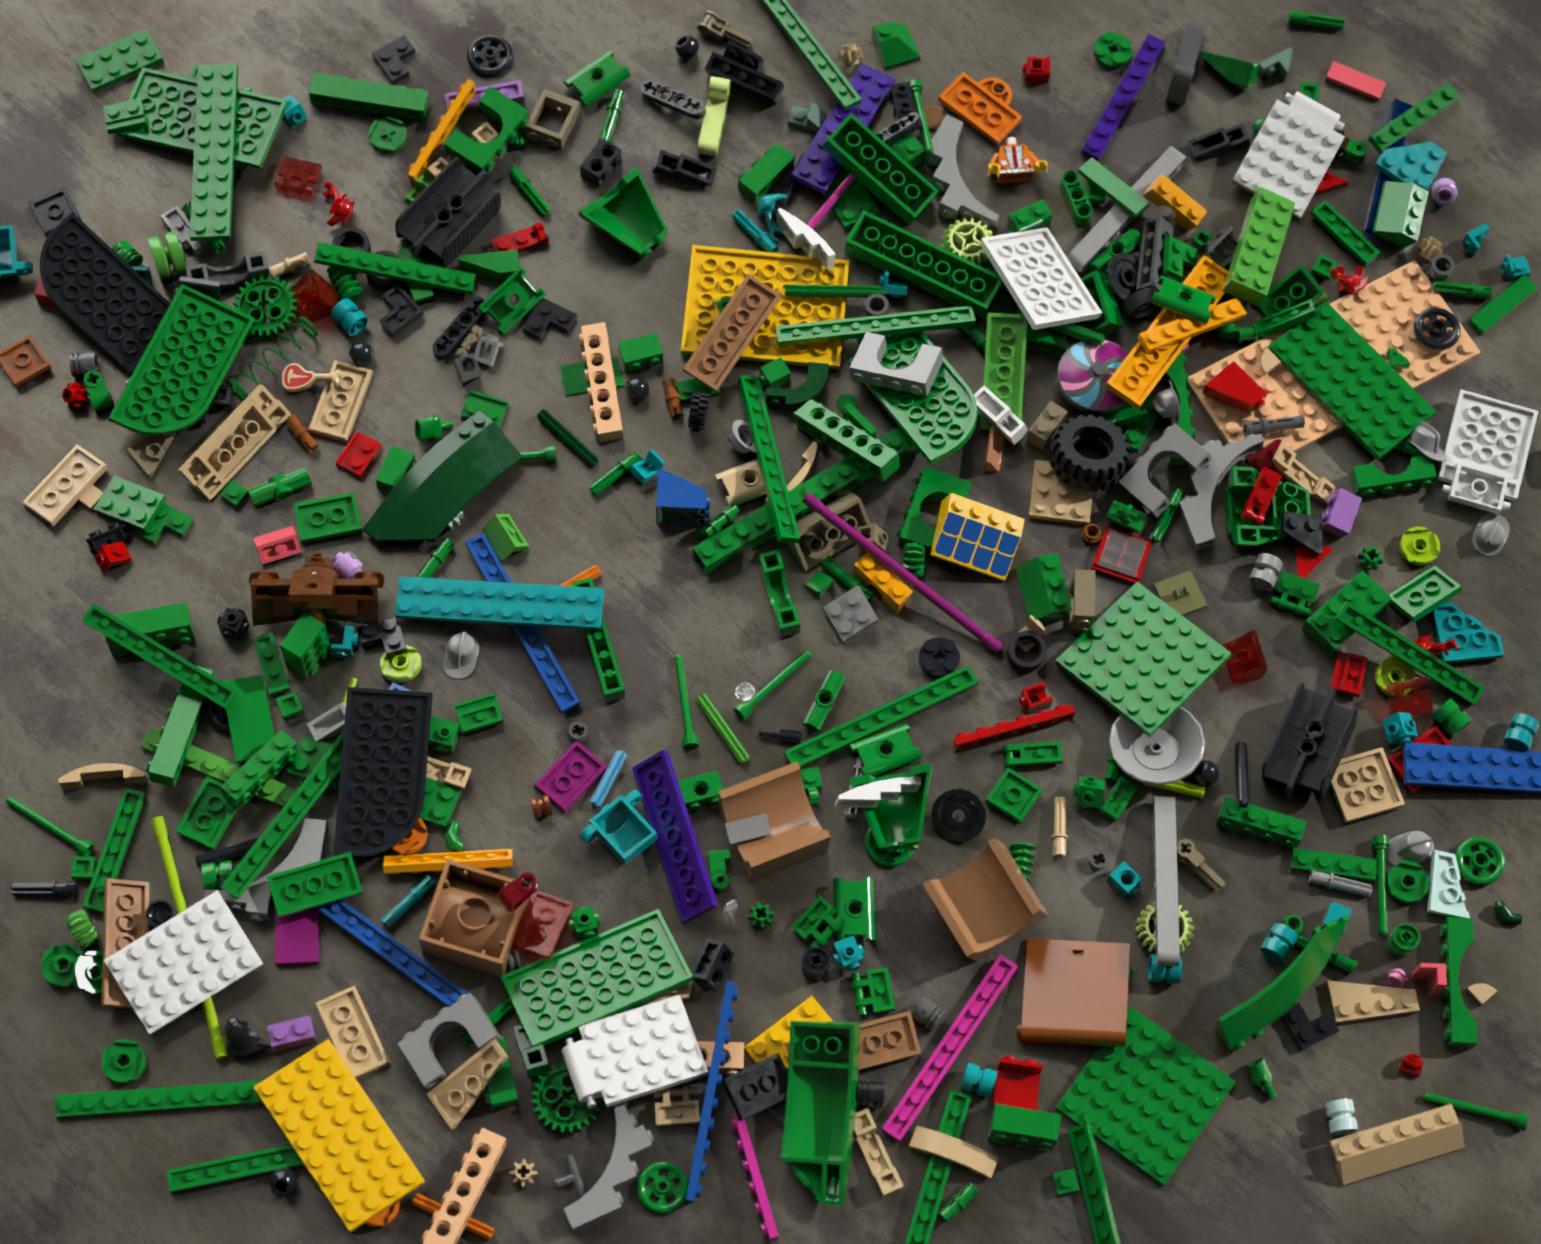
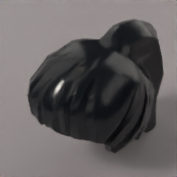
M235 1016L227 1020L224 1034L227 1040L226 1051L231 1057L237 1059L245 1058L260 1049L272 1048L271 1044L264 1042L256 1032L248 1028L246 1021H240Z

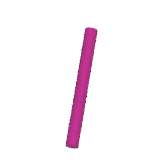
M849 173L807 223V226L814 229L856 179L852 173Z

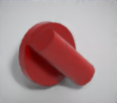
M1409 1053L1403 1056L1398 1070L1420 1077L1424 1062L1419 1055Z

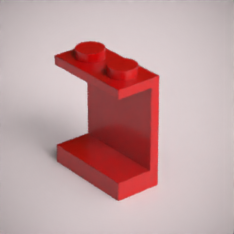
M1013 1056L1000 1058L997 1065L992 1110L995 1104L1038 1111L1037 1100L1043 1064H1039L1034 1059L1019 1061Z

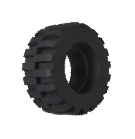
M1080 415L1076 416L1075 419L1070 418L1066 420L1056 431L1050 450V465L1054 468V473L1057 477L1060 476V480L1064 484L1068 483L1070 484L1069 487L1073 489L1079 488L1082 492L1087 490L1098 492L1099 489L1104 491L1109 489V487H1113L1118 483V480H1121L1130 456V445L1126 435H1122L1123 431L1119 427H1115L1112 421L1109 420L1108 422L1100 416L1096 418L1094 415H1087L1086 417ZM1081 447L1094 449L1104 459L1093 460L1085 458L1075 449Z

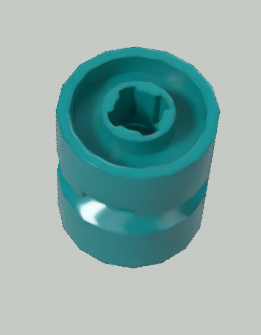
M345 298L337 303L330 314L349 336H354L361 332L368 323V317L361 310H357V306L349 298Z
M1516 713L1513 715L1509 725L1510 729L1507 730L1503 742L1513 750L1528 751L1533 741L1532 735L1536 734L1539 722L1529 715Z
M1274 923L1268 933L1270 938L1264 940L1260 951L1270 960L1284 963L1290 953L1289 948L1293 947L1298 939V934L1284 924Z
M1150 954L1148 962L1149 982L1161 983L1164 979L1167 983L1179 984L1182 976L1181 956L1178 967L1156 966V954Z
M968 1062L960 1090L970 1093L977 1091L979 1096L990 1098L997 1071L988 1068L981 1070L979 1065Z

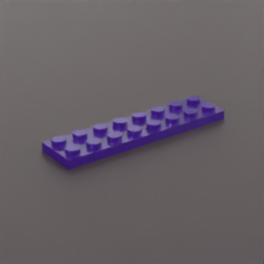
M861 64L850 81L851 86L861 97V104L844 111L839 103H836L791 174V179L826 195L843 166L821 148L822 145L850 113L868 127L887 98L890 84H895L896 79Z
M661 750L632 767L640 794L642 795L650 826L657 832L658 838L655 841L681 922L688 923L716 908L718 903L668 750Z

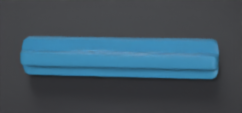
M617 750L590 800L593 806H602L627 758V754L623 751Z

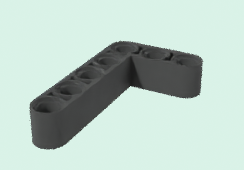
M1191 22L1186 23L1165 101L1184 106L1193 78L1205 26Z

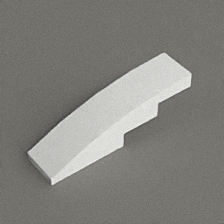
M781 208L777 209L776 224L783 230V234L793 248L802 247L810 259L818 257L827 270L834 268L836 254L813 229L797 217Z
M921 777L893 778L856 787L840 794L835 802V807L877 808L880 800H897L901 792L917 793L921 786Z

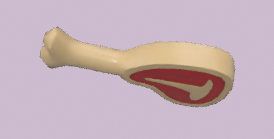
M291 363L283 371L282 385L288 392L304 391L317 381H330L335 386H338L340 384L339 378L342 377L343 373L339 369L333 373H314L313 371L305 370L297 363Z

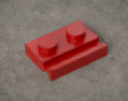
M356 430L335 464L361 479L381 450L382 443L365 434L362 435Z
M1338 650L1330 688L1336 689L1339 693L1359 697L1361 695L1368 657L1343 653Z

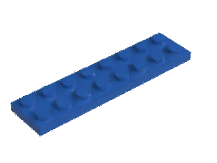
M1408 742L1403 744L1404 785L1541 794V752Z

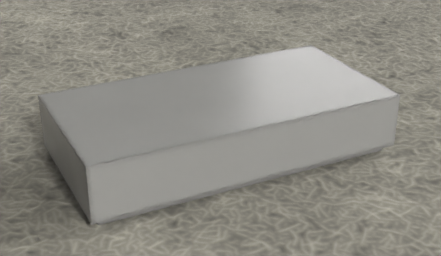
M766 813L724 823L729 844L771 834Z

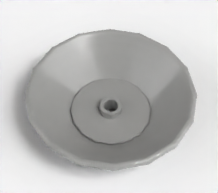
M1181 707L1150 738L1119 715L1112 725L1109 745L1114 761L1124 773L1139 782L1162 785L1178 782L1193 773L1203 759L1205 738L1199 722L1188 710ZM1154 747H1157V748H1159L1160 750L1155 751L1153 748H1154Z

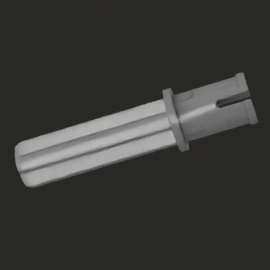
M1313 869L1309 875V883L1326 886L1327 889L1334 888L1370 897L1372 894L1373 886L1370 884L1334 876L1333 873L1326 874L1314 871Z

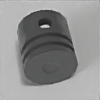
M1444 254L1433 258L1426 272V276L1432 284L1434 281L1448 282L1455 268L1453 259Z
M880 294L870 295L865 302L864 317L887 315L889 304L886 297Z
M96 351L80 352V354L79 352H75V354L70 353L72 377L76 375L81 376V374L84 376L92 370L98 371Z
M925 996L911 1015L912 1019L922 1026L925 1025L926 1029L929 1028V1031L933 1032L945 1016L946 1011H941V1007L937 1008L938 1005Z

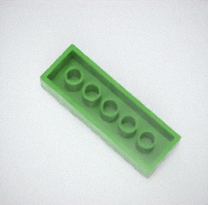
M1262 187L1257 190L1251 198L1222 291L1255 306H1259L1265 299L1295 206L1294 201Z

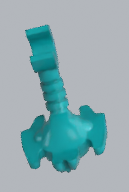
M783 194L763 196L759 200L758 211L756 212V215L760 213L765 215V220L770 230L769 238L774 243H777L779 239L775 238L773 233L778 232L781 234L783 230L780 227H776L771 212L775 208L776 201L788 198Z

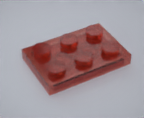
M537 890L531 896L519 921L511 947L550 961L571 916V912H573L575 903Z

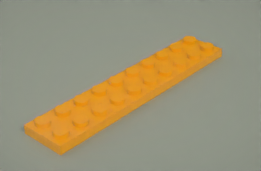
M1203 255L1182 284L1217 296L1214 305H1209L1210 308L1216 306L1225 294L1222 290L1228 271ZM1163 308L1147 331L1186 316ZM1191 338L1148 354L1140 341H1138L1106 383L1105 387L1138 410Z

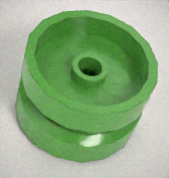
M175 231L165 233V247H163L160 237L147 238L160 280L171 277L169 265H173L175 274L178 276L187 273L185 255Z

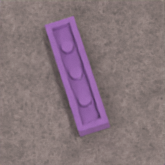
M520 80L490 85L514 102L524 100ZM490 86L476 88L477 91L464 112L480 109L479 99ZM458 92L444 94L447 111L450 102L456 99Z

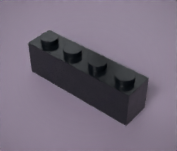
M713 51L705 67L707 74L717 78L729 79L730 84L777 104L784 89L783 82Z

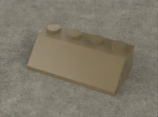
M850 491L825 505L855 530H857V527L871 524L860 497ZM813 512L796 522L800 535L798 543H787L802 568L807 571L821 563L827 556H833L855 542L821 515Z

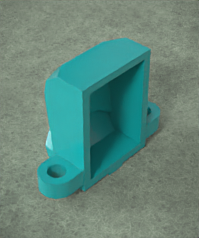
M0 226V280L33 273L32 262H18L17 241L13 226Z
M633 790L625 797L620 795L612 803L605 805L597 815L589 820L590 825L581 832L579 837L585 844L591 842L596 837L600 838L622 864H627L648 848L658 836L657 832L634 809V806L641 801L642 795L637 790Z

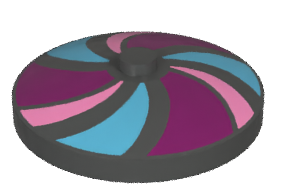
M1105 340L1101 346L1086 341L1075 343L1066 350L1058 365L1057 383L1062 395L1071 405L1087 413L1106 414L1120 409L1127 402L1108 390L1105 385L1129 353L1118 344Z

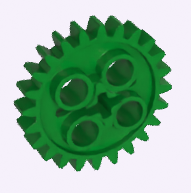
M260 275V281L253 277L252 284L247 281L245 282L246 289L239 288L242 294H235L239 300L233 301L234 306L237 307L235 309L252 317L261 315L260 319L255 320L250 329L253 337L257 333H259L261 339H263L264 334H267L270 339L272 333H275L278 337L280 329L286 332L284 326L291 325L290 319L296 320L293 313L298 312L297 307H295L298 305V301L295 299L297 296L295 292H292V287L287 286L285 280L280 283L279 277H276L274 281L271 275L267 277V280H264L263 276ZM263 291H265V300L268 304L266 305V310L269 317L268 323H266V313L263 310L265 309V303L262 295ZM275 293L279 294L275 299L270 298ZM253 297H259L257 301L251 302ZM281 312L278 317H272L274 313Z
M561 1062V1069H557L553 1065V1072H546V1077L539 1075L538 1079L541 1084L534 1083V1088L538 1091L531 1093L537 1099L531 1102L532 1105L538 1106L534 1109V1114L541 1113L538 1121L546 1120L545 1128L552 1124V1132H555L559 1127L561 1134H564L567 1128L570 1134H573L574 1127L581 1132L582 1124L589 1127L588 1119L596 1120L593 1112L600 1113V1109L597 1106L588 1108L587 1103L579 1104L576 1101L578 1097L574 1086L565 1087L563 1085L566 1079H571L568 1069L565 1068L563 1062ZM549 1092H555L558 1096L555 1100L550 1101L546 1099V1095ZM563 1095L567 1097L571 1095V1101H563ZM595 1099L597 1105L602 1104L601 1099ZM558 1105L555 1110H551L552 1107ZM562 1109H568L571 1114L569 1117L563 1118L559 1115V1112Z

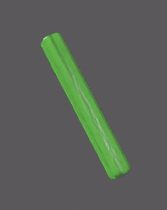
M704 693L696 698L697 704L740 764L747 762L749 755L707 695Z

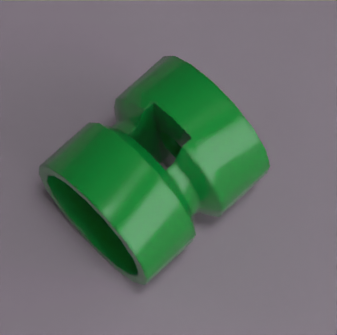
M1450 699L1432 717L1439 725H1444V730L1453 738L1472 719L1464 711L1460 712V707Z
M232 860L222 861L219 865L215 863L202 864L204 891L217 890L234 870Z
M1409 923L1398 925L1387 939L1388 951L1398 958L1409 956L1420 942L1421 938L1418 929Z

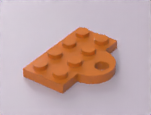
M963 72L938 98V101L996 145L1022 121V116L1009 107L1012 99V91L1009 85L998 78H985L977 83ZM1000 87L1003 89V92L997 93L994 91V88Z

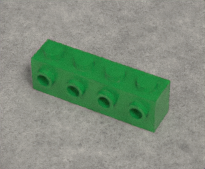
M431 716L429 747L435 748L440 753H453L461 731L460 723Z
M283 730L279 731L221 786L222 797L237 810L248 803L256 792L261 790L273 776H276L288 762L296 757L298 754L297 742Z
M1228 797L1223 799L1216 820V824L1223 827L1236 829L1245 834L1255 835L1268 841H1275L1295 848L1302 841L1307 822L1248 804L1247 808H1239L1236 800Z

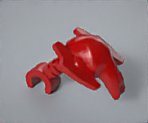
M326 182L324 186L329 190L323 192L322 195L328 199H334L329 211L331 215L334 213V216L327 221V224L334 226L342 220L341 223L344 225L353 213L355 202L352 200L350 203L345 198V193L340 196L337 188L331 182Z
M1358 265L1352 277H1350V274L1344 275L1345 268L1342 266L1330 269V277L1339 280L1337 283L1339 293H1342L1344 290L1354 296L1357 292L1364 289L1369 279L1365 277L1362 280L1363 266L1360 268Z
M1431 635L1419 637L1414 642L1436 657L1441 651L1447 656L1450 649H1459L1454 639L1439 644L1429 642L1428 640L1431 638Z

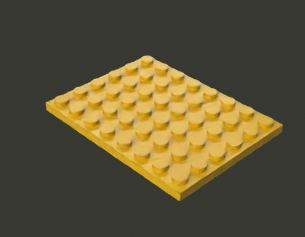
M692 245L681 354L693 355L720 315L716 301L733 296L747 274H750L782 296L739 360L770 363L781 357L785 364L808 366L809 362L829 364L828 369H840L842 340L778 347L775 326L844 319L846 297L785 296V285H847L849 260L835 259L834 268L827 270L818 257L810 259L809 256Z

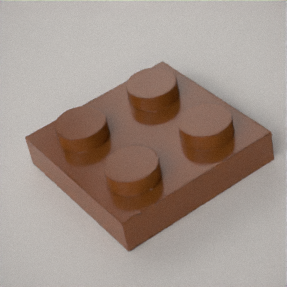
M30 334L0 350V364L16 388L51 368L50 363Z

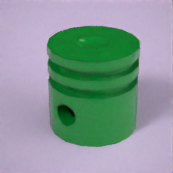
M126 240L118 242L112 248L131 267L141 265L143 262V256Z

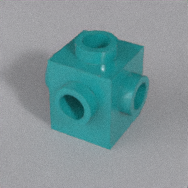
M1397 712L1382 720L1386 737L1392 744L1403 746L1405 742L1411 743V740L1418 736L1416 724L1412 720L1410 713Z
M854 936L833 943L834 955L832 957L836 967L840 966L842 972L846 970L852 972L861 967L860 965L863 963L865 953L861 944L857 945Z

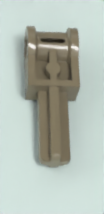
M711 10L705 12L703 21L697 25V30L701 34L710 36L720 42L725 37L745 48H749L752 43L751 37L730 28L729 20L720 17Z
M1188 839L1179 841L1177 844V862L1183 863L1193 873L1196 871L1216 891H1220L1226 883L1204 862L1205 858L1195 849L1194 843Z

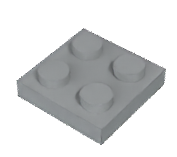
M859 586L854 587L823 607L844 643L879 622Z

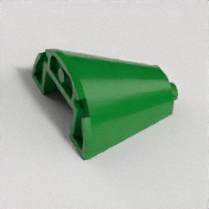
M637 167L622 177L618 184L596 202L593 200L578 213L580 218L643 259L652 252L651 248L654 245L659 247L666 240L664 236L668 233V229Z
M931 763L911 766L910 772L878 778L868 774L849 778L854 789L881 780L900 777H921V786L917 793L901 792L897 800H880L877 808H861L879 849L886 850V854H895L899 852V849L907 848V850L919 849L932 775Z

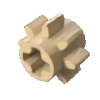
M856 43L843 45V51L838 52L840 61H845L846 66L858 64L859 58H863L862 48H857Z
M1431 236L1428 240L1424 238L1418 245L1421 248L1419 254L1431 261L1433 257L1443 252L1440 249L1442 243Z
M525 1159L519 1165L514 1162L516 1169L515 1171H510L511 1176H516L513 1184L515 1185L519 1182L522 1188L527 1183L533 1185L532 1177L538 1176L536 1171H532L535 1166L534 1163L528 1165ZM525 1169L528 1174H526L525 1178H521L520 1173Z

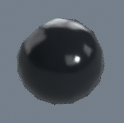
M684 35L676 42L675 50L679 57L690 60L698 54L699 44L693 36Z
M357 342L351 346L349 356L358 366L364 367L373 360L374 350L366 342Z
M638 377L631 378L625 384V389L632 402H642L647 398L649 385L644 379Z
M1208 760L1200 761L1193 771L1196 783L1201 786L1213 785L1219 776L1217 765Z
M279 1168L271 1174L269 1186L272 1192L278 1196H287L296 1189L297 1177L292 1170Z

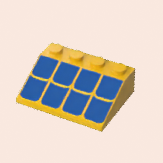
M951 493L941 501L930 556L1004 582L1019 545L1025 519Z

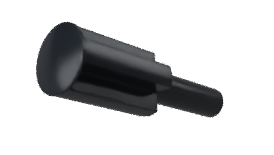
M780 729V732L759 730L760 736L779 738V741L800 744L802 740V731Z

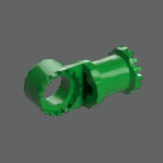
M1229 323L1218 327L1220 340L1236 339L1238 344L1242 343V341H1259V334H1257L1259 333L1257 331L1259 328L1256 324H1253L1252 327L1235 326L1234 323Z

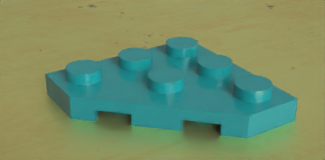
M1433 142L1385 149L1380 154L1374 167L1396 182L1414 183L1428 191L1447 151Z
M1444 603L1431 611L1438 644L1454 639L1459 646L1458 650L1455 648L1450 649L1447 656L1441 651L1442 661L1449 664L1503 658L1504 650L1500 635L1486 629L1480 621L1470 614L1466 615L1454 603Z

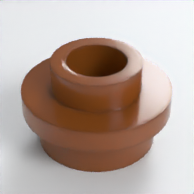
M1088 524L1082 530V538L1087 543H1097L1102 537V530L1096 524ZM1093 532L1095 536L1091 537L1088 533Z

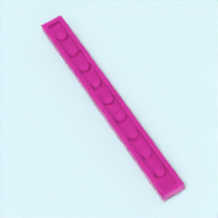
M999 955L883 1126L882 1131L900 1143L1018 968L1016 964Z

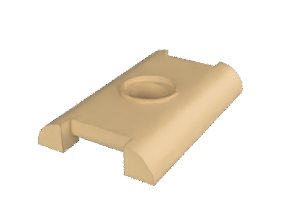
M758 459L714 475L717 483L723 482L729 494L726 497L728 506L731 505L733 507L766 494ZM752 479L754 482L746 483L745 480Z

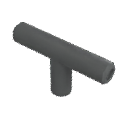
M568 1155L565 1157V1161L570 1174L555 1179L554 1183L556 1188L574 1183L578 1197L581 1198L586 1194V1190L573 1155Z

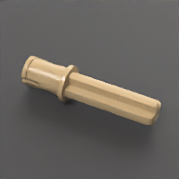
M1055 797L1054 835L1051 836V839L1053 840V858L1056 859L1066 858V841L1068 836L1066 835L1065 797Z

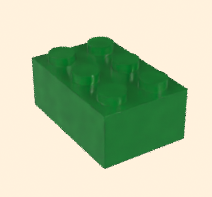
M305 612L280 644L286 668L307 680L310 675L313 676L317 672L320 661L326 659L330 654V642L325 624Z
M995 1104L991 1113L988 1139L993 1140V1143L996 1144L1014 1143V1146L1019 1148L1033 1146L1038 1151L1047 1152L1049 1149L1053 1150L1058 1141L1061 1114Z

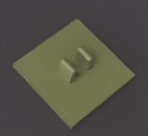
M1191 570L1153 584L1159 598L1182 616L1208 606Z

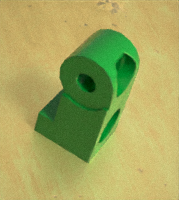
M730 850L709 851L708 862L712 888L717 893H723L728 889L730 881L725 868V863H730Z

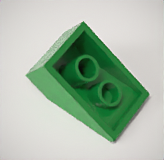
M1300 264L1268 291L1259 308L1268 317L1312 299L1315 309H1317L1330 297L1308 270Z

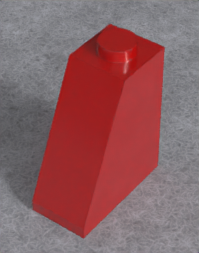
M1234 361L1205 384L1202 392L1206 397L1251 414L1255 409L1259 411L1266 404L1265 399L1267 393Z

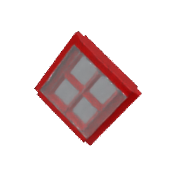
M1106 526L1092 570L1135 584L1140 580L1152 541Z

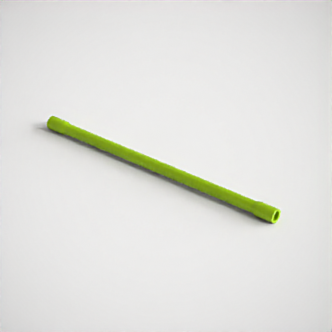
M163 816L152 818L151 823L155 838L158 841L178 915L186 910L187 906L169 844ZM210 997L202 1002V1007L210 1032L215 1059L222 1060L228 1057V1053L220 1031L213 1001Z

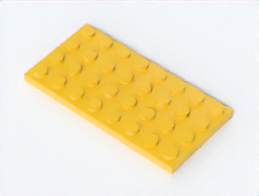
M329 1039L254 1086L255 1092L350 1233L425 1183V1180Z

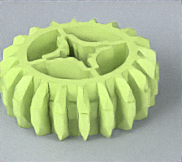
M964 218L962 223L956 220L955 225L950 224L949 228L944 231L942 248L981 266L982 263L986 264L988 257L976 236L980 240L985 237H991L992 230H987V225L981 226V221L975 223L973 218L970 222H967L966 218ZM954 243L956 244V246H958V247L961 249V251H959V250L955 247Z
M1154 902L1153 907L1147 905L1146 911H1141V918L1137 919L1139 926L1136 927V931L1141 932L1138 935V939H1144L1142 947L1149 945L1148 952L1150 953L1153 949L1156 950L1155 931L1151 934L1149 930L1150 919L1154 921L1153 924L1155 926ZM1178 905L1179 925L1181 927L1179 950L1183 952L1185 950L1184 946L1188 947L1190 944L1189 939L1193 938L1191 931L1194 930V926L1189 925L1192 922V918H1186L1188 910L1181 912L1182 906Z

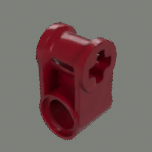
M523 873L497 892L496 897L508 912L516 910L524 901L536 893L538 887L535 876L531 873ZM525 881L527 883L531 882V887L528 888L527 886H524L523 883Z

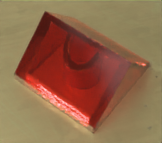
M1252 630L1222 645L1232 653L1231 658L1226 664L1233 684L1263 678L1268 666L1256 630Z

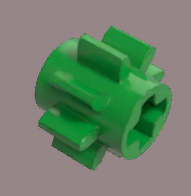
M1374 545L1372 548L1364 546L1362 552L1357 556L1358 559H1361L1359 566L1365 568L1367 572L1369 569L1377 571L1379 565L1384 561V559L1380 558L1382 551H1378Z
M758 902L755 908L750 906L749 910L753 914L748 915L747 920H753V928L759 926L763 930L764 925H772L769 917H773L774 912H769V904L764 906ZM757 914H765L764 917L757 918Z

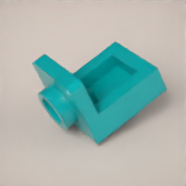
M290 95L282 98L287 100L288 103L283 116L287 119L290 127L294 128L307 119V115L299 101Z
M885 270L884 275H880L879 286L883 287V293L897 298L907 295V283L888 282L889 270Z
M652 449L648 452L646 458L633 464L629 471L644 484L658 476V469H663L665 461Z
M345 625L343 645L330 644L331 655L337 658L352 657L353 647L358 644V634L355 633L354 626Z

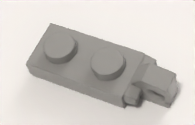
M178 206L160 215L161 220L168 229L175 231L178 242L181 243L182 247L186 250L190 248L196 256L203 253L202 246L199 244L200 241L190 240V221Z

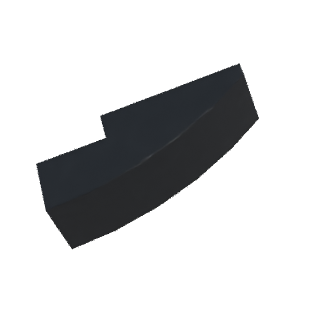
M1243 123L1226 130L1222 127L1187 141L1194 159L1218 156L1251 145Z
M660 150L655 157L651 172L676 181L711 186L717 168L684 154H680L678 157Z

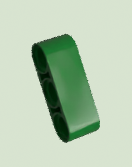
M1066 170L1062 174L1059 185L1061 194L1074 224L1078 227H1086L1090 223L1093 212L1092 206L1077 172Z

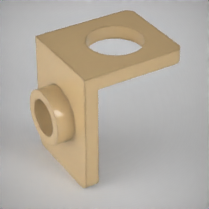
M1030 615L1026 626L1019 632L1032 631L1043 638L1045 628L1039 620ZM1021 641L1017 643L1025 653L1036 645L1033 642L1028 645L1023 644Z

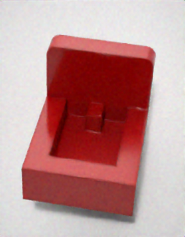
M124 542L102 545L95 556L96 563L100 566L103 573L108 572L111 566L129 563L132 559Z

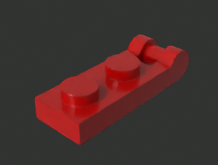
M538 222L531 227L491 239V245L494 252L518 250V253L547 244L549 238L544 233L543 223ZM537 234V238L532 239L531 236Z
M1262 467L1242 511L1241 518L1249 519L1257 526L1262 525L1267 509L1282 478L1281 474L1267 467ZM1253 507L1258 509L1256 514L1253 513Z

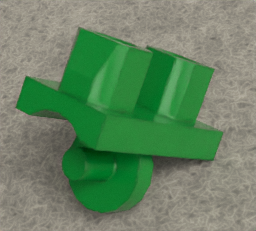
M1113 500L1105 519L1113 524L1123 526L1129 531L1139 533L1147 514L1134 509L1133 505L1129 504L1127 506Z

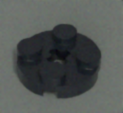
M942 637L926 640L919 652V665L930 677L936 679L953 673L958 668L960 662V652L956 647V643L953 640ZM941 654L945 658L942 659V662H938L933 656Z

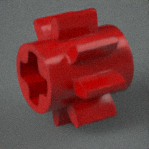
M67 383L68 387L62 391L63 400L68 403V407H82V402H85L88 398L86 388L82 387V383Z

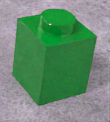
M780 357L760 367V376L758 378L763 387L778 388L790 382L791 371Z

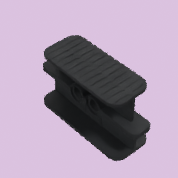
M455 157L397 218L395 223L396 237L399 239L404 237L413 244L411 246V254L415 257L427 248L442 259L444 266H449L499 212L501 194L498 191L492 193L484 187L488 181V173L485 170H482L476 176L463 167L460 159Z
M1300 682L1263 762L1262 781H1266L1269 778L1287 785L1285 791L1286 795L1290 797L1296 785L1299 784L1320 792V797L1323 798L1328 791L1341 757H1343L1346 746L1356 727L1358 707L1350 710L1334 704L1333 702L1336 697V689L1330 688L1327 696L1304 688V683ZM1312 731H1318L1319 734H1318V735H1312V734H1310V732H1312ZM1308 748L1312 751L1309 753H1305L1302 750Z

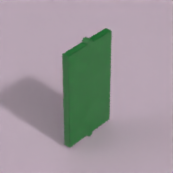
M618 356L612 357V364L617 388L623 387L624 381L622 377L623 369L620 367ZM581 362L560 366L563 378L561 382L564 383L566 396L588 392L587 388L591 387L590 381L586 382L584 371L588 369L587 363ZM595 363L594 366H600L602 363ZM600 380L596 384H603L605 381Z

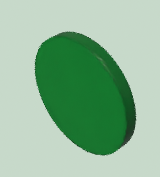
M842 394L837 399V407L839 410L844 411V406L850 402L856 408V398L851 394Z

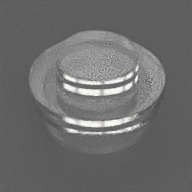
M747 682L739 684L735 691L737 700L741 702L750 701L756 695L754 686Z

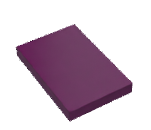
M576 740L534 784V787L543 795H548L549 800L566 813L604 774L608 767Z
M275 907L276 966L319 964L318 910L313 908L278 918Z

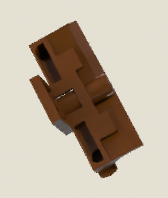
M313 553L311 557H307L302 568L293 572L292 579H281L275 571H254L249 576L253 626L299 620L304 612L323 624L326 623V619L379 626L378 588L384 586V576L380 571L364 570L356 572L353 579H339V573L335 571L329 557H323L321 553Z

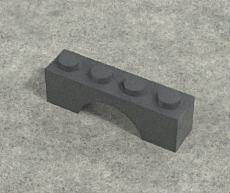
M265 251L245 255L240 262L228 267H211L206 263L186 267L189 278L220 282L221 290L246 285V281L252 284L253 277L260 281V275L263 276L264 280H267V277L270 275Z

